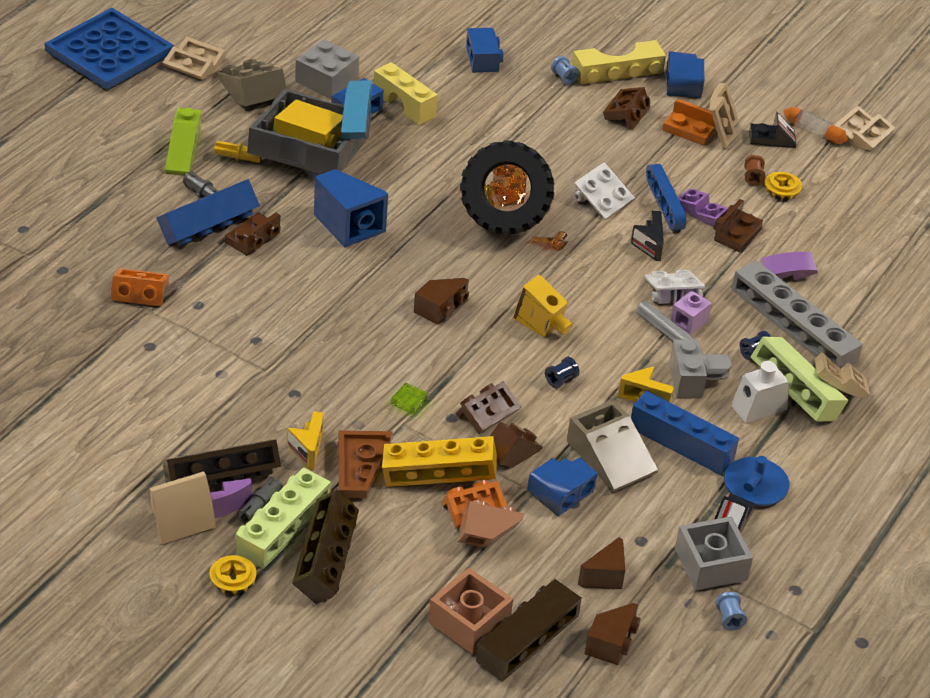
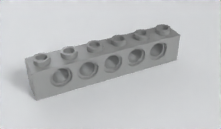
M756 260L735 271L731 290L814 357L823 352L840 369L847 362L852 366L858 363L863 344Z

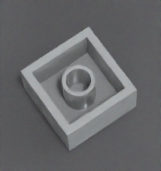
M323 39L296 59L295 82L331 99L332 95L347 88L349 81H356L359 78L360 56Z
M732 516L679 526L675 550L695 590L748 580L753 556Z

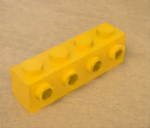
M493 436L384 444L382 469L386 487L496 479L497 453Z

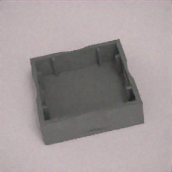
M284 89L273 101L270 109L262 113L249 128L247 153L319 174L335 169L342 172L369 138L372 113L370 112L366 139H341L331 149L321 146L322 144L310 143L273 131L274 118L295 100L343 115L344 105Z

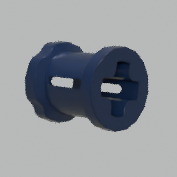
M761 331L753 338L741 339L739 346L741 354L745 359L753 360L751 355L762 337H771L768 332Z
M569 356L562 359L558 365L549 366L545 369L546 380L553 388H560L563 382L568 379H574L580 374L576 361Z

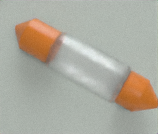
M797 107L783 110L787 121L813 135L827 139L837 145L848 141L845 130L823 118Z

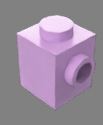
M691 291L673 304L671 320L691 335L708 322L712 303Z

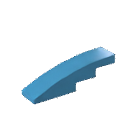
M372 80L348 82L342 120V139H366L371 111Z

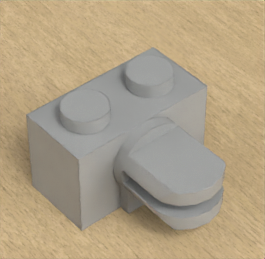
M673 340L669 364L676 398H702L706 380H726L729 377L731 360L727 355L702 354L699 340Z

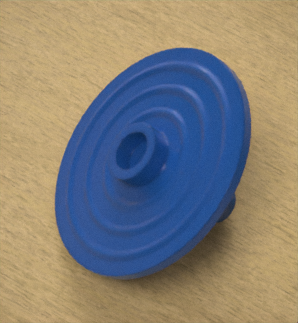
M765 456L740 458L732 462L725 471L724 482L728 491L731 494L756 503L755 506L776 504L786 497L789 490L787 474L780 466L767 460Z

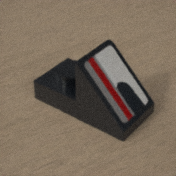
M777 111L773 125L750 123V144L796 148L795 130Z
M652 211L651 218L646 220L645 225H634L631 237V244L655 261H661L664 245L661 211Z
M730 493L728 497L724 496L714 519L732 516L740 533H742L754 512L756 503Z

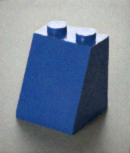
M337 169L315 176L314 216L344 247L386 232L388 193Z

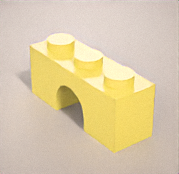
M392 62L374 70V84L384 90V101L390 103L401 98L404 104V115L418 125L436 117L438 94Z

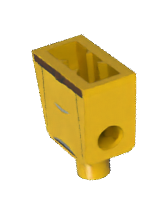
M540 274L523 286L513 315L514 320L542 337L548 336L555 329L562 335H566L573 326V323L564 317L568 305L567 300Z

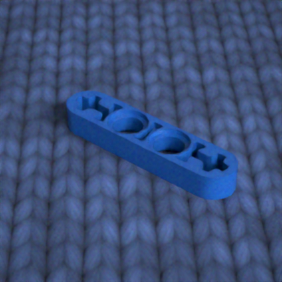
M647 165V182L669 228L672 231L684 230L686 227L685 211L662 165Z

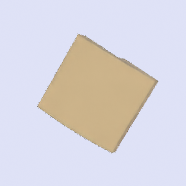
M186 36L178 48L173 47L162 64L168 68L203 80L222 63L226 57V52L223 49Z
M719 83L711 96L710 110L722 147L727 148L737 135L734 126L739 120L727 83Z
M858 105L835 124V126L845 130L848 143L872 151L896 128L880 114L872 118Z
M823 352L815 358L817 375L840 391L861 398H868L870 396L867 379L849 362L840 369Z
M204 472L149 488L152 511L156 516L158 538L161 544L216 528L211 494Z

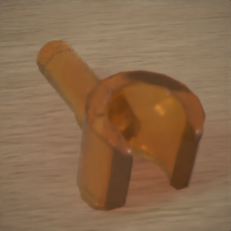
M559 231L554 237L533 236L532 242L551 244L555 250H562L568 243L563 241L568 235L566 232Z

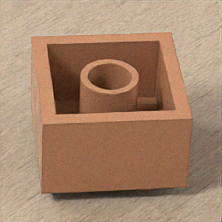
M468 568L430 599L428 623L473 654L477 651L476 645L479 639L484 634L492 632L503 618L511 616L513 598L471 568Z

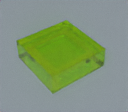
M405 382L391 397V404L414 415L427 401L428 393Z

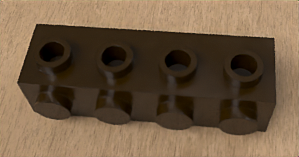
M277 439L162 460L166 483L204 472L208 486L219 484L220 478L229 477L230 481L246 479V474L256 472L257 476L273 474V468L281 467Z
M337 489L316 499L292 582L296 588L315 604L325 599H331L339 591L342 572L345 569V561L348 550L351 547V539L359 509Z
M556 579L547 586H541L534 597L528 602H522L516 612L508 618H503L492 632L484 634L479 639L476 645V662L503 682L579 617L582 597Z

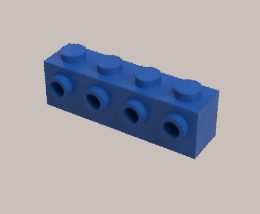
M249 179L167 212L156 217L167 244L177 242V245L180 246L192 241L190 236L195 233L201 237L213 232L211 227L218 224L219 228L232 224V218L235 216H239L241 220L253 215L252 209L259 207L260 204Z
M648 391L633 405L631 420L641 435L719 475H722L734 461L739 437Z

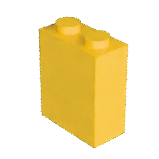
M295 100L274 118L273 131L310 143L322 144L321 146L333 149L335 144L342 139L343 115Z

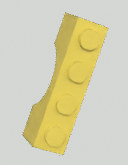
M657 40L636 43L635 49L623 56L606 55L595 48L574 51L572 66L579 70L580 73L577 80L582 85L663 74L666 54Z

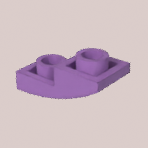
M689 188L678 197L684 211L711 226H714L716 220L719 217H723L728 209L717 203H710L709 194L700 192L697 189Z
M788 252L761 258L763 265L780 279L792 275L795 281L818 273L811 252Z
M251 478L223 482V491L210 492L215 519L233 513L249 502L252 490Z

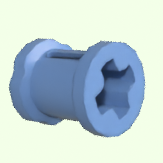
M559 56L551 64L552 72L558 74L565 85L574 83L579 77V70L569 64L570 62L567 57Z
M737 592L722 593L715 601L717 609L722 613V626L730 631L742 628L748 620L746 613L741 610V598Z

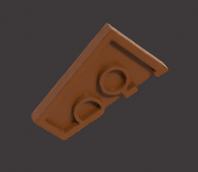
M339 430V492L346 498H367L383 462L384 444L391 443L393 431Z

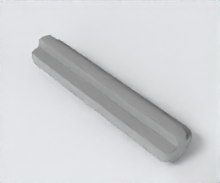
M643 301L638 304L637 313L672 341L696 340L649 302Z

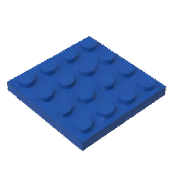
M112 7L44 43L46 52L107 90L165 58L174 47L172 43Z

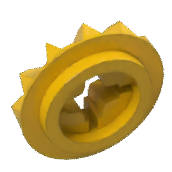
M773 172L766 177L764 183L766 192L772 193L773 197L780 196L781 199L784 197L792 199L793 196H799L802 190L800 179L787 172Z
M237 555L225 556L215 561L210 568V579L212 580L213 587L220 588L222 593L232 591L235 595L238 590L246 592L248 587L255 583L256 568L245 557ZM231 570H234L235 580H232L230 577Z

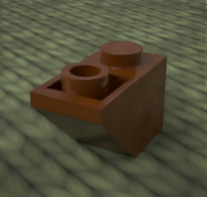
M466 278L429 280L415 293L413 312L439 325L443 320L451 317L457 307L466 303L469 297V280Z
M499 422L490 435L494 437L497 462L510 468L538 453L543 447L535 441L537 436L527 428L522 429L513 422L511 425Z
M631 603L596 614L587 635L584 654L618 665L622 654L627 656L632 644V639L629 638L630 634L636 635L641 621V618L637 617L639 605Z

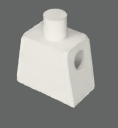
M764 361L761 363L759 370L746 373L742 377L731 406L744 423L785 411L788 408V380L775 363Z

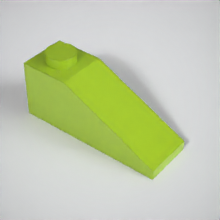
M178 107L173 121L165 173L184 176L187 173L189 174L202 133L201 110Z

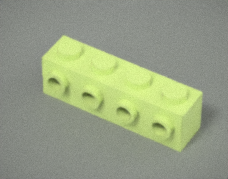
M762 337L751 358L760 367L764 361L775 363L788 380V394L815 421H836L848 399L835 387L819 377L817 370L783 337Z
M304 467L296 475H292L286 485L279 492H275L270 501L262 509L259 508L245 526L242 525L235 535L236 554L247 558L264 569L310 522L316 499L331 492V482Z

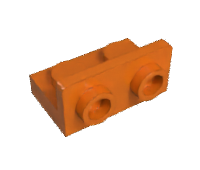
M676 99L673 112L663 123L662 130L704 146L715 132L716 126L710 110Z
M119 268L112 278L111 299L120 302L161 306L163 304L164 290L169 284V274Z
M482 480L474 483L472 488L463 490V487H456L447 491V495L441 503L443 507H448L455 529L460 528L463 509L470 501L480 500L487 502L489 506L497 508L507 507L498 481L489 483L488 480Z

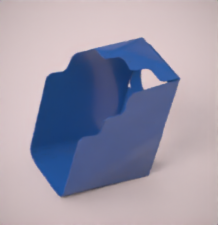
M669 51L666 65V94L668 96L702 98L705 81L704 59L697 58L696 54Z
M577 458L574 461L563 459L561 462L550 459L530 473L527 490L559 517L594 492L598 473L581 458Z

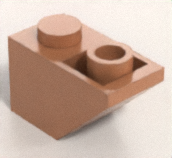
M470 501L462 512L458 542L486 548L516 528L523 520L524 513L516 512L511 507L497 508L489 506L485 501Z

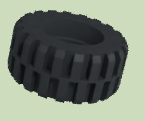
M510 140L493 142L479 149L468 160V165L463 169L461 175L463 176L460 183L461 200L468 215L479 226L498 234H519L539 224L546 213L549 212L555 194L554 178L545 159L533 148ZM502 165L519 167L526 173L530 181L531 190L527 201L520 208L513 211H502L490 204L485 194V182L488 175L495 168Z

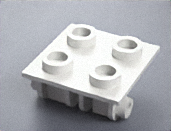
M605 162L574 182V185L577 187L573 195L574 199L577 202H584L587 199L604 220L635 198Z
M677 270L673 274H667L665 271H653L652 274L644 275L646 280L656 290V292H652V301L657 302V304L670 303V299L672 303H676L677 289L678 301L691 291L703 297V292L699 289L705 288V285L689 270Z

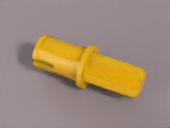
M216 141L214 153L216 155L236 158V161L241 159L259 164L261 162V157L247 153L248 146L242 145L241 142L233 144Z

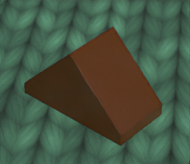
M618 537L581 565L578 579L579 586L582 588L622 589L626 571L623 539Z

